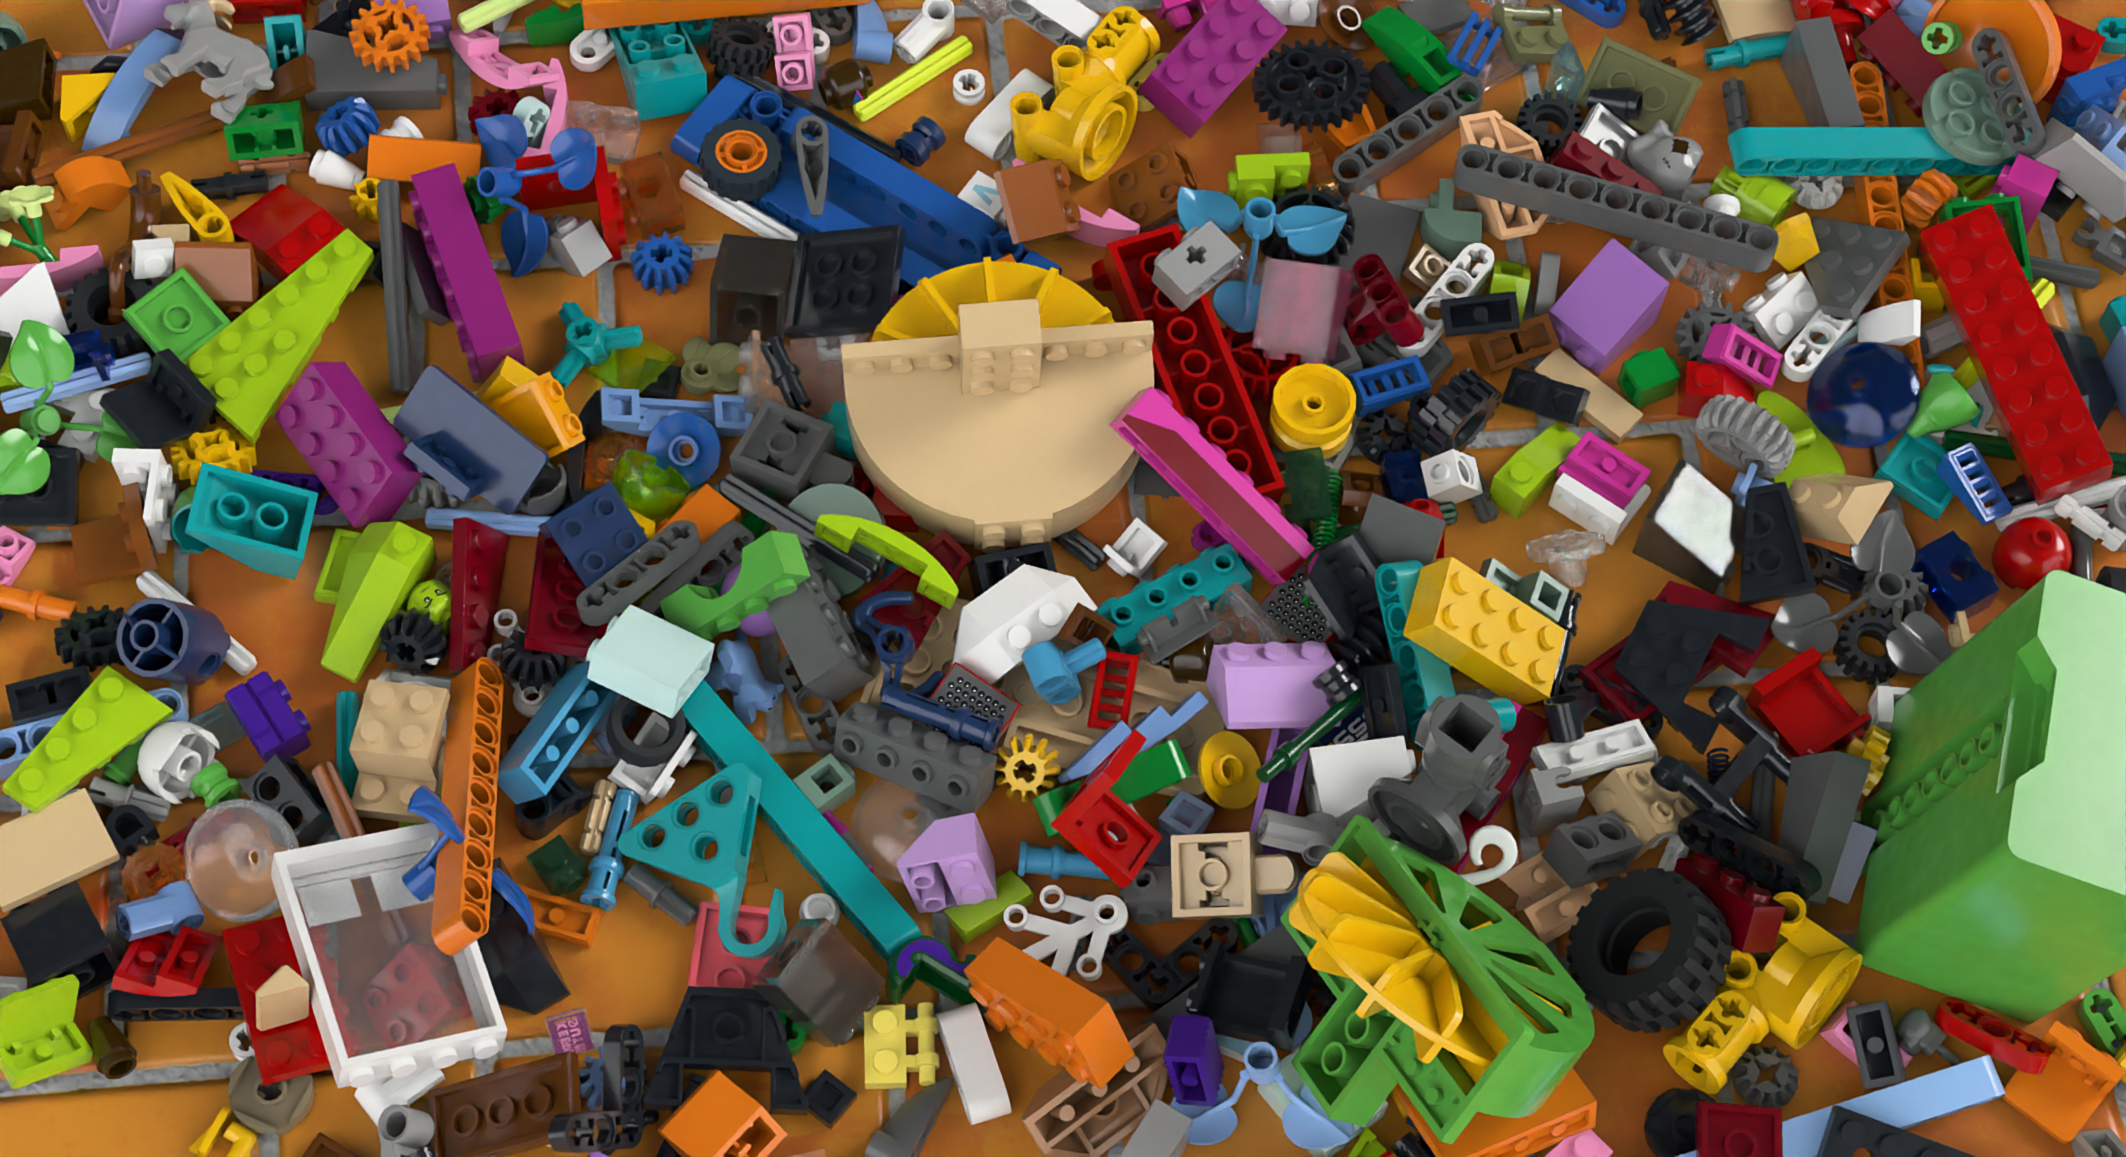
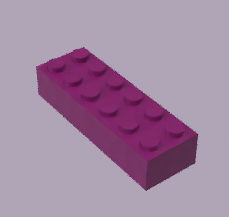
M451 163L411 175L414 190L409 191L408 195L414 211L413 217L419 234L422 233L425 241L423 243L429 262L433 263L435 268L434 274L440 292L444 293L450 320L452 323H455L461 350L463 353H466L467 364L473 382L481 381L483 385L506 355L526 367L521 340L455 164Z

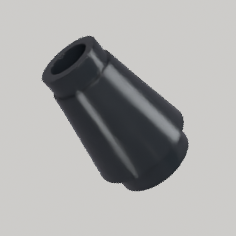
M1634 87L1591 88L1588 95L1587 108L1591 110L1594 105L1600 103L1621 121L1628 123L1630 119L1638 120L1641 115L1643 92L1635 91Z

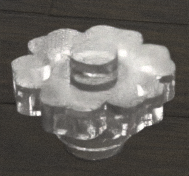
M1572 529L1555 531L1552 533L1553 535L1542 536L1541 539H1533L1526 543L1527 559L1537 563H1548L1550 577L1566 588L1584 585L1586 583L1585 575L1588 574L1587 558L1606 551L1604 534L1589 531L1576 532V530Z

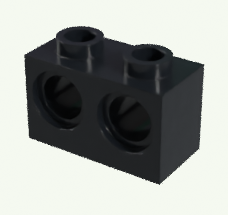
M83 665L5 685L15 726L66 713L93 682L87 666Z
M275 754L242 787L251 798L249 801L251 808L259 816L267 819L273 827L272 835L284 847L302 848L312 846L334 824L318 786L295 758ZM280 784V791L276 797V788ZM302 813V822L298 826V818Z

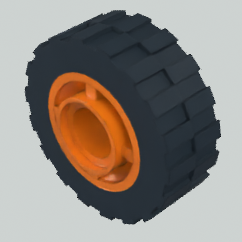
M738 118V120L729 119L720 125L716 124L713 126L712 130L704 136V142L701 144L700 171H702V179L704 182L706 181L708 188L718 193V196L731 199L730 201L738 202V200L748 202L755 198L760 199L767 192H771L774 189L775 183H778L782 167L781 143H778L777 135L772 133L765 124L763 126L758 121L745 120V118Z

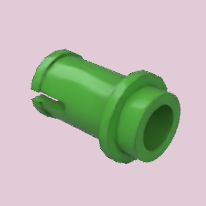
M139 740L132 746L129 744L112 763L104 765L105 771L102 774V778L116 784L130 786L132 784L131 777L138 770L137 759L143 742Z

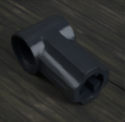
M1383 60L1374 65L1371 71L1368 72L1370 89L1384 105L1385 114L1389 122L1428 98L1421 88H1412L1392 62Z
M1571 686L1563 695L1551 697L1544 701L1551 742H1572L1585 736L1583 723L1596 708V700L1594 694L1585 690L1584 686Z

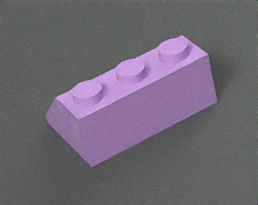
M1306 641L1304 643L1268 642L1266 644L1233 642L1230 644L1213 645L1206 685L1227 729L1309 727L1330 709L1326 702V694L1322 689H1316L1312 681L1336 662L1326 643ZM1340 720V721H1339L1335 726H1333V727H1339V726L1341 725V721H1342V720Z

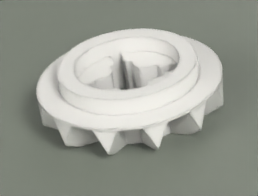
M1786 176L1785 183L1798 191L1794 201L1809 209L1817 210L1833 206L1840 199L1844 190L1842 185L1843 176H1812L1816 181H1822L1820 190L1816 187L1815 183H1808L1811 176Z

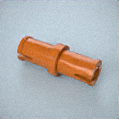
M0 584V608L27 614L28 619L37 621L39 618L60 622L62 618L72 620V612H79L78 601L46 595L44 590L34 589L32 592Z

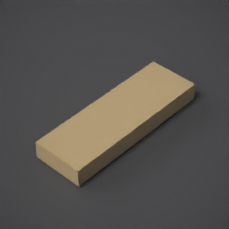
M1560 348L1547 356L1533 371L1534 373L1545 375L1552 380L1588 390L1590 395L1582 416L1617 444L1643 419L1644 414Z

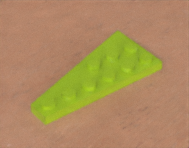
M348 228L183 362L218 400L214 409L254 445L261 435L260 429L268 417H273L278 409V401L289 386H293L322 341L321 335L329 322L333 323L340 313V305L348 293H353L375 258L373 250Z

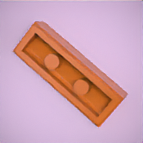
M369 134L367 178L412 182L411 175L454 163L463 185L466 182V177L477 176L480 171L481 143Z

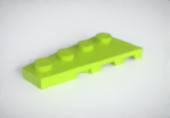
M107 665L2 785V790L24 807L37 814L78 785L79 780L96 768L99 770L110 762L111 757L129 744L132 746L145 737V733L159 723L163 724L173 717V710Z

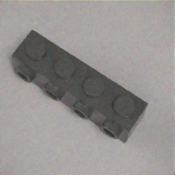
M858 700L837 719L833 751L835 759L845 761L847 764L967 813H975L992 795L997 756L982 751L976 746L953 740L941 732L932 731L906 718L895 716L876 708L872 704L863 703Z

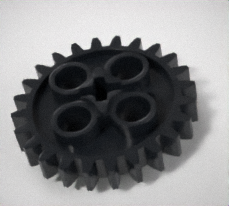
M1310 39L1308 45L1305 46L1299 40H1295L1294 48H1290L1283 43L1281 44V53L1271 49L1269 51V58H1262L1260 67H1255L1252 88L1254 102L1259 103L1260 112L1268 111L1269 121L1280 118V127L1293 123L1295 132L1301 126H1307L1309 133L1313 132L1314 126H1320L1324 132H1327L1328 124L1330 123L1337 128H1341L1342 119L1352 122L1354 113L1361 114L1363 104L1368 103L1370 90L1368 68H1362V59L1353 60L1354 51L1342 53L1341 44H1338L1333 49L1328 48V40H1325L1321 46H1316L1314 39Z

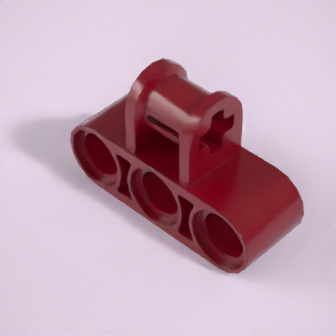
M1373 253L1361 256L1355 261L1351 270L1352 276L1360 289L1340 301L1335 308L1352 344L1364 345L1387 331L1394 343L1400 347H1410L1416 344L1424 334V325L1397 280L1380 256ZM1348 308H1350L1353 312V317H1351L1348 313ZM1361 324L1365 330L1364 333L1361 332L1358 325Z

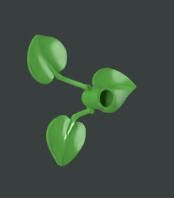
M23 320L21 322L19 332L11 346L9 366L13 377L22 386L29 389H39L45 386V390L38 399L34 400L35 407L25 409L20 416L21 429L14 428L0 434V495L27 494L38 490L44 485L50 474V458L47 452L37 447L40 442L39 437L53 435L58 429L100 433L96 442V450L109 463H112L113 448L140 449L106 411L102 414V426L61 421L60 415L55 408L45 405V401L54 390L53 382H63L72 376L75 359L71 346L59 332L44 323L34 320Z

